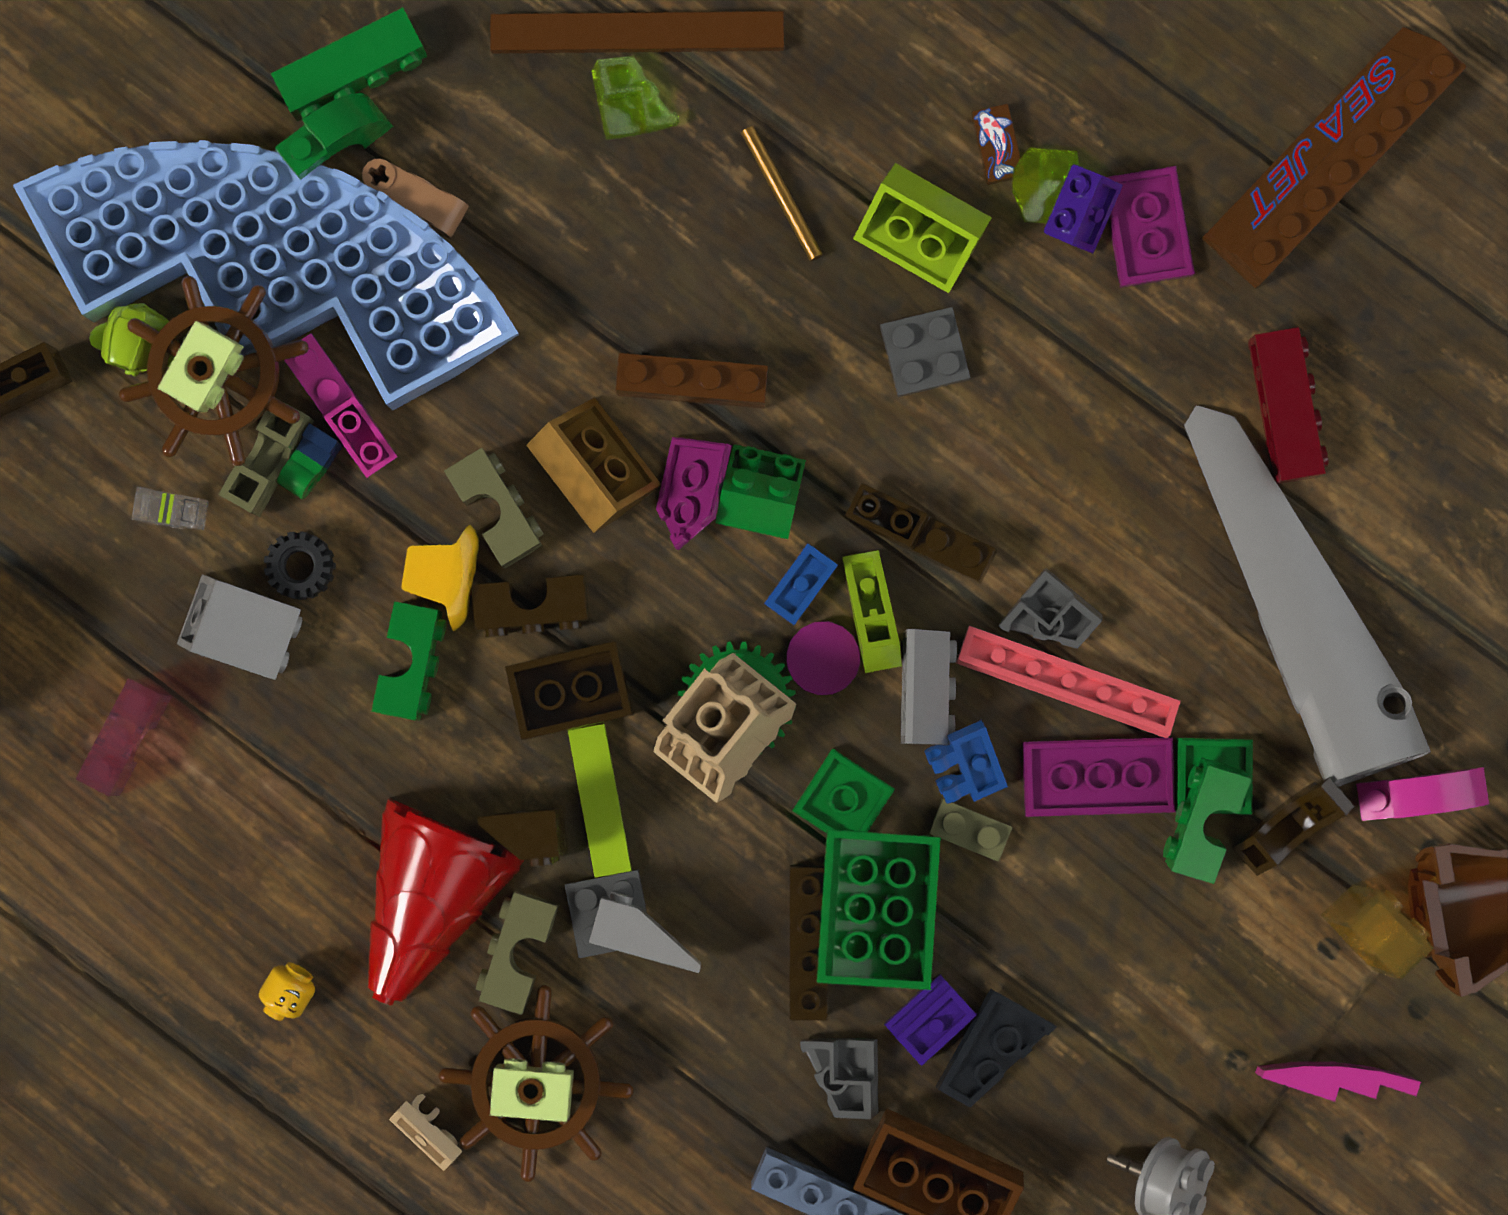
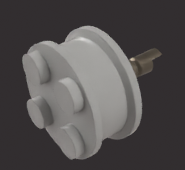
M1165 1137L1155 1145L1145 1163L1133 1160V1158L1120 1154L1119 1157L1112 1154L1108 1155V1165L1139 1177L1135 1193V1208L1139 1215H1202L1206 1206L1204 1194L1208 1181L1214 1171V1161L1209 1159L1207 1152L1201 1149L1188 1151L1181 1148L1178 1140L1172 1137Z

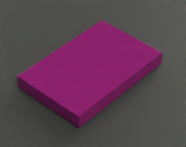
M1176 166L1107 177L1123 185L1108 219L1120 288L1192 277L1195 273Z

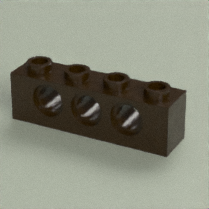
M790 866V1020L828 1021V983H817L824 866Z

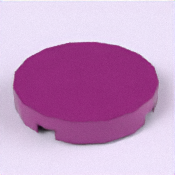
M829 621L813 622L801 628L791 639L786 653L787 668L793 681L804 691L816 695H832L845 689L856 677L860 666V650L853 635L843 626Z

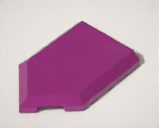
M672 437L656 510L661 520L665 521L671 533L670 539L676 550H680L715 519L732 445Z

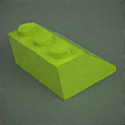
M895 163L878 188L853 239L949 293L992 218Z

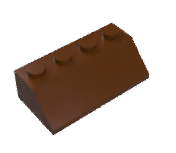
M886 1108L870 1141L853 1189L907 1215H1011L1024 1189V1173L1013 1166Z

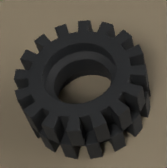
M301 531L300 533L289 532L287 536L278 537L276 544L269 546L268 550L270 553L264 558V562L267 563V568L264 569V572L270 579L268 581L269 584L278 593L298 600L315 598L319 592H324L328 588V582L333 581L334 575H332L333 569H336V563L332 559L334 555L327 547L328 545L318 537ZM306 552L313 559V571L306 579L294 580L287 573V560L293 553Z

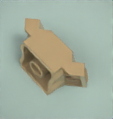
M732 653L719 660L710 672L704 669L664 718L663 721L667 726L658 736L653 752L718 803L731 795L735 782L748 774L752 763L764 748L776 739L779 727L792 719L796 703Z

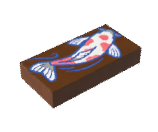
M1008 104L972 111L971 117L987 185L1023 178L1024 170Z

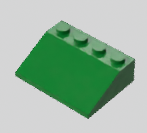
M827 830L817 983L931 990L940 837L901 833Z

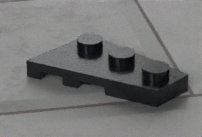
M993 989L989 990L976 1013L977 1016L974 1017L935 1086L941 1092L970 1108L1004 1077L1003 1074L1020 1058L1023 1059L1032 1051V1047L1042 1037L1048 1036L1057 1028L1055 1024Z

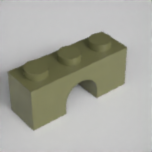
M266 410L256 427L258 437L245 463L242 466H234L218 495L260 517L278 486L277 478L282 468L301 442L305 429L309 423L313 424L314 420L297 410L300 414V420L295 424H290Z
M480 448L444 470L455 491L466 506L481 498H491L498 502L501 510L500 519L492 529L482 535L503 568L506 569L543 546L539 540V537L544 535L533 515L526 519L519 507L525 502L514 484L506 486L500 474L505 472V469L494 452L488 455L483 448Z
M518 890L514 892L512 898L505 897L499 918L505 919L501 933L494 932L487 954L493 955L489 970L482 968L476 985V990L481 991L480 1002L520 1015L525 1012L537 975L525 972L516 965L513 956L514 948L518 941L525 938L546 942L549 939L560 904Z

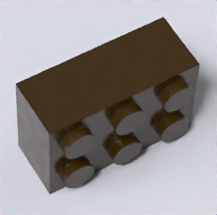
M616 641L505 666L521 740L534 739L634 715L619 646Z

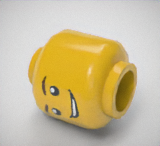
M287 962L286 965L275 966L258 994L261 1002L265 1005L263 1011L278 1021H283L284 1017L291 1019L300 1017L315 993V986L311 981L313 979L312 974L303 967L291 962Z

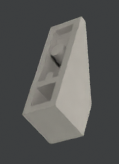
M611 892L610 898L602 896L589 943L689 971L700 972L701 962L640 906L632 904L633 897L616 892Z

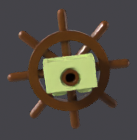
M186 276L182 280V287L189 310L171 319L161 331L156 330L137 318L129 320L127 324L128 330L152 344L147 362L148 381L122 388L119 392V397L123 402H131L153 396L160 410L175 423L162 446V453L166 457L176 455L186 435L191 431L203 435H224L231 463L235 466H242L245 463L246 457L238 431L255 423L266 410L290 424H295L300 420V414L297 410L276 399L274 396L279 382V361L304 355L309 347L303 340L274 347L266 332L252 320L266 295V290L263 286H253L239 312L219 306H204L197 280L193 276ZM209 323H224L231 326L226 335H223L209 327ZM189 331L183 344L177 342L184 333ZM243 334L251 341L256 352L240 355L244 346L240 345L239 341ZM171 355L175 358L167 370L168 358ZM260 367L258 387L235 375L238 372ZM226 387L250 400L236 414H233ZM176 399L186 404V406L183 408ZM209 407L211 409L216 407L219 420H206L197 416L199 412L207 413Z
M541 985L537 989L534 1018L516 1021L502 1029L483 1007H474L471 1010V1017L487 1035L489 1040L478 1054L473 1070L443 1068L439 1072V1079L443 1083L471 1085L473 1103L481 1119L460 1138V1147L464 1150H469L491 1132L505 1143L523 1148L520 1175L525 1182H531L535 1178L539 1149L555 1147L571 1138L590 1160H598L602 1155V1151L583 1127L592 1116L599 1096L628 1099L634 1093L632 1085L628 1083L601 1081L598 1062L591 1049L593 1044L612 1029V1020L609 1017H603L580 1035L569 1026L549 1019L552 990L547 985ZM533 1035L530 1063L511 1041ZM548 1037L558 1040L567 1046L550 1062H546ZM500 1051L506 1058L504 1059V1064H497L494 1072H490L491 1064ZM578 1059L583 1071L584 1080L573 1079L574 1070H565V1068ZM488 1087H492V1096H491V1098H490V1094H489V1089H488ZM571 1095H583L579 1108L572 1115L570 1113ZM507 1117L525 1118V1129L515 1127L505 1119ZM540 1120L558 1121L560 1126L540 1131Z

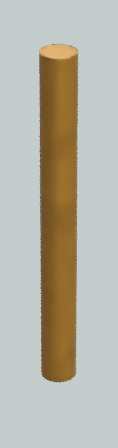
M750 126L744 129L741 134L810 261L818 259L823 253L755 127Z

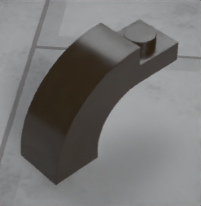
M1330 778L1318 784L1313 782L1268 814L1232 848L1255 875L1258 876L1277 866L1292 850L1312 834L1346 816L1353 809L1354 805Z

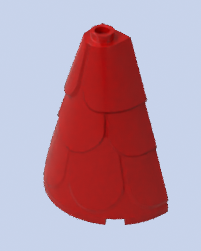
M389 798L382 813L379 869L376 873L375 919L371 921L368 988L374 992L372 998L393 1006L395 1001H404L449 955V948L482 915L484 908L517 874L524 860L518 859L501 844L494 841L486 842L426 817L422 811Z

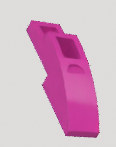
M310 333L302 339L308 344L307 353L284 361L321 411L324 419L363 474L368 478L397 458V455L336 365L330 360L313 334Z

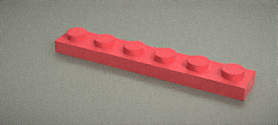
M971 626L966 631L956 660V664L1164 738H1168L1171 734L1180 701Z

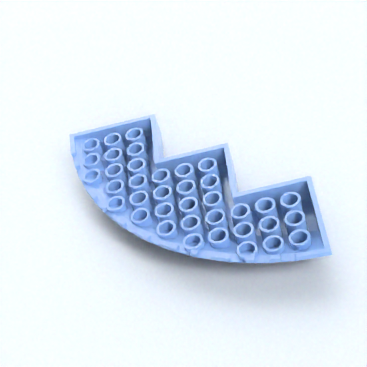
M206 140L188 143L167 141L150 142L149 145L133 148H115L114 151L95 156L92 154L78 158L76 162L51 167L13 185L81 314L94 323L108 316L114 307L126 306L186 273L197 280L200 295L205 306H219L239 312L251 288L255 285H261L265 288L266 295L258 308L261 312L254 321L266 332L274 347L286 344L339 316L382 398L392 410L458 376L519 335L493 292L455 248L436 233L424 220L392 200L387 194L377 191L360 182V180L334 168L331 169L320 165L303 179L299 180L277 152L262 149L259 146L239 143H210V141ZM215 323L218 331L226 335L231 325ZM243 334L239 341V344L244 346L240 355L256 352L251 341Z

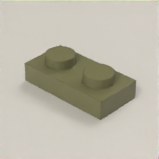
M942 799L929 834L999 862L1012 827L957 804H947Z

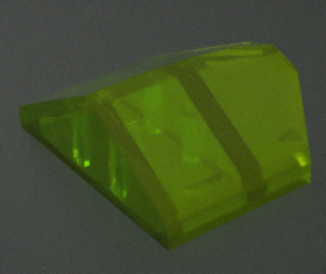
M1028 148L1013 169L1012 193L1022 212L1021 216L1024 222H1048L1071 166L1074 164L1079 166L1077 151Z

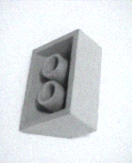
M907 629L903 632L901 744L948 745L947 735L955 732V715H949V700H955L956 678L949 677L950 663H956L957 642L956 640H950V632Z

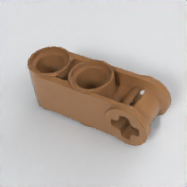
M373 159L363 168L362 180L364 184L387 194L392 200L424 220L435 232L447 238H452L469 207L467 203L444 190H439L425 179L411 172H406L387 160ZM385 173L388 178L387 183L380 181L377 185L373 179L374 176L382 177Z

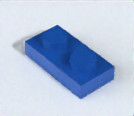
M807 544L764 604L789 623L795 625L838 565L810 544Z

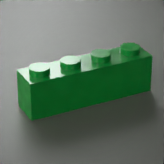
M401 8L272 72L271 75L290 113L298 122L335 99L356 93L368 86L370 88L379 87L389 80L390 75L400 70L407 72L415 69L422 63V59L428 56L404 8Z

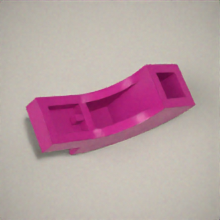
M1484 767L1356 784L1362 821L1437 814L1489 804Z

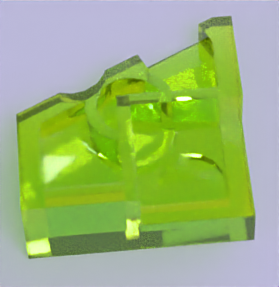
M633 56L598 59L591 72L606 140L650 133L679 124V117L676 112L671 114L658 96L660 91L653 82L648 81L644 77L642 67Z

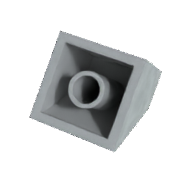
M202 574L177 644L190 652L276 680L278 673H283L287 666L289 652H286L290 639L295 638L301 628L302 617H299L301 609Z

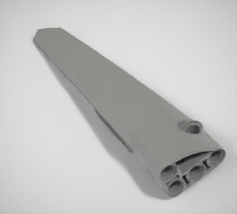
M1196 405L1184 425L1257 607L1261 626L1296 712L1300 713L1313 745V756L1323 780L1330 778L1339 787L1430 753V748L1412 707L1411 696L1403 689L1360 616L1234 416ZM1392 696L1399 698L1403 703L1404 710L1399 714L1388 713L1383 706L1384 699Z

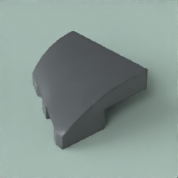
M1045 568L1000 622L999 627L1003 631L1009 632V630L1033 635V638L1044 641L1050 639L1058 641L1062 645L1078 649L1102 622V614Z
M821 1038L803 1039L800 1041L802 1052L807 1053L816 1071L814 1076L819 1087L823 1088L827 1094V1103L834 1118L872 1119L878 1114L877 1039Z

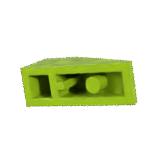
M879 550L842 557L865 673L901 667L900 642Z

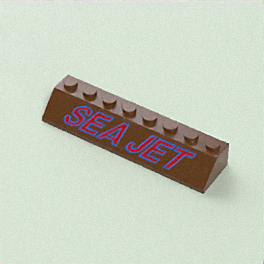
M1402 27L1202 239L1254 288H1257L1467 66L1440 41Z

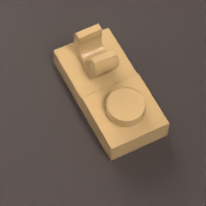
M420 1094L410 1104L405 1101L389 1120L444 1171L462 1153V1150L457 1146L458 1142L451 1133L444 1129L440 1130L431 1124L439 1114L440 1110L437 1107L427 1115L420 1112L419 1104L425 1098L423 1094Z

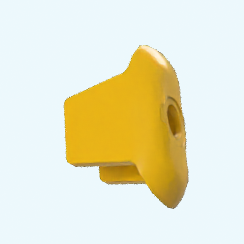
M470 524L465 528L458 541L453 545L409 546L406 554L402 589L413 595L444 605L453 631L457 630L465 622L469 612L479 549V538L472 525Z

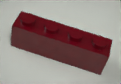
M1299 327L1255 334L1248 340L1272 476L1277 484L1318 478L1326 474L1325 467H1328L1329 459L1325 445L1321 446L1318 431L1322 430V419L1319 410L1314 409L1312 395L1315 394V380L1311 372L1307 373L1305 358L1309 357L1307 339L1305 336L1301 337Z

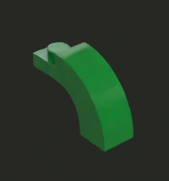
M353 93L335 99L302 120L304 125L277 145L275 149L299 180H301L331 156L348 146L361 144L365 149L390 130L393 125L368 95Z

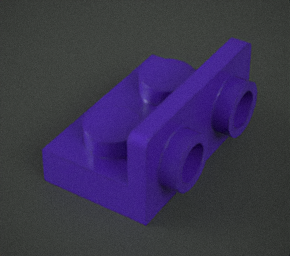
M1072 165L1045 226L1044 233L1093 254L1123 185L1078 165Z

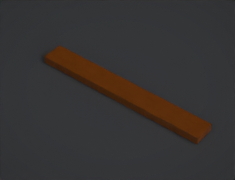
M784 11L490 14V50L492 54L784 51Z

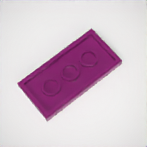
M1173 738L1022 742L1025 817L1176 812Z

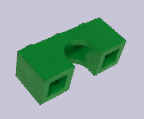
M394 601L387 638L401 641L410 648L412 664L410 669L402 676H378L371 712L420 721L422 714H428L432 693L426 692L429 677L435 678L439 665V656L434 655L437 641H443L447 620L442 619L443 612Z
M1201 757L1198 767L1193 766L1187 786L1190 788L1186 802L1181 801L1177 808L1175 822L1178 825L1174 837L1169 836L1163 850V857L1166 858L1165 862L1171 871L1212 884L1215 883L1226 848L1219 839L1204 834V822L1211 813L1218 810L1240 813L1251 781L1250 776L1244 770Z

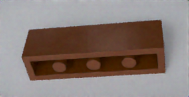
M619 353L616 392L618 396L765 409L768 366Z

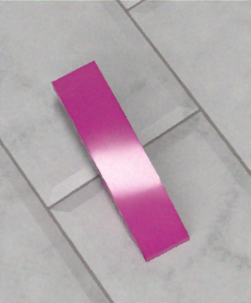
M1287 1062L1257 1066L1255 1072L1264 1079L1334 1102L1339 1087L1376 1099L1380 1085L1417 1096L1421 1084L1420 1081L1406 1075L1375 1067L1339 1062Z

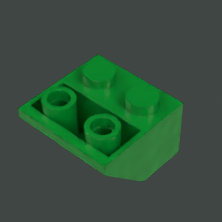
M734 444L722 486L715 523L788 539L806 460L787 454H777L751 446Z

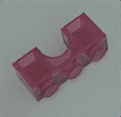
M128 678L76 780L107 796H120L137 764L134 761V756L144 736L151 729L156 728L172 696L139 679Z

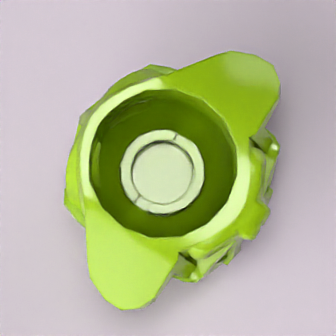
M145 303L114 307L107 322L96 326L91 331L89 337L91 345L101 350L102 359L105 360V363L124 369L127 375L131 374L135 377L140 372L147 371L148 356L152 344L128 330L127 324L129 320L137 318L158 331H161L169 322L166 317L158 314ZM169 355L167 367H170L175 357Z

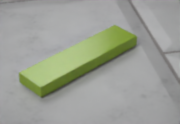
M601 724L569 730V741L594 877L632 871L606 726Z

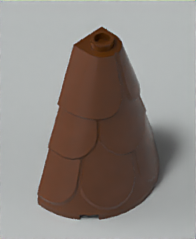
M1440 844L1424 848L1415 856L1418 866L1417 868L1410 869L1408 882L1410 913L1418 942L1425 958L1432 957L1436 962L1439 970H1436L1435 975L1446 988L1460 997L1476 993L1508 970V850L1498 848L1488 850L1454 844Z

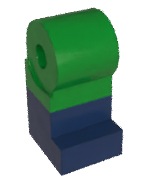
M310 423L302 434L301 442L277 478V484L301 500L310 494L318 481L320 482L343 447L338 441Z

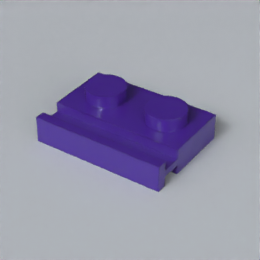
M939 973L931 980V990L921 989L888 1019L884 1025L922 1066L977 1014Z

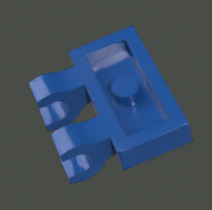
M981 720L947 735L950 745H935L924 751L928 763L932 766L935 774L942 773L956 764L959 766L961 775H945L936 780L941 795L943 794L947 804L953 803L967 794L975 802L1008 787L987 729Z

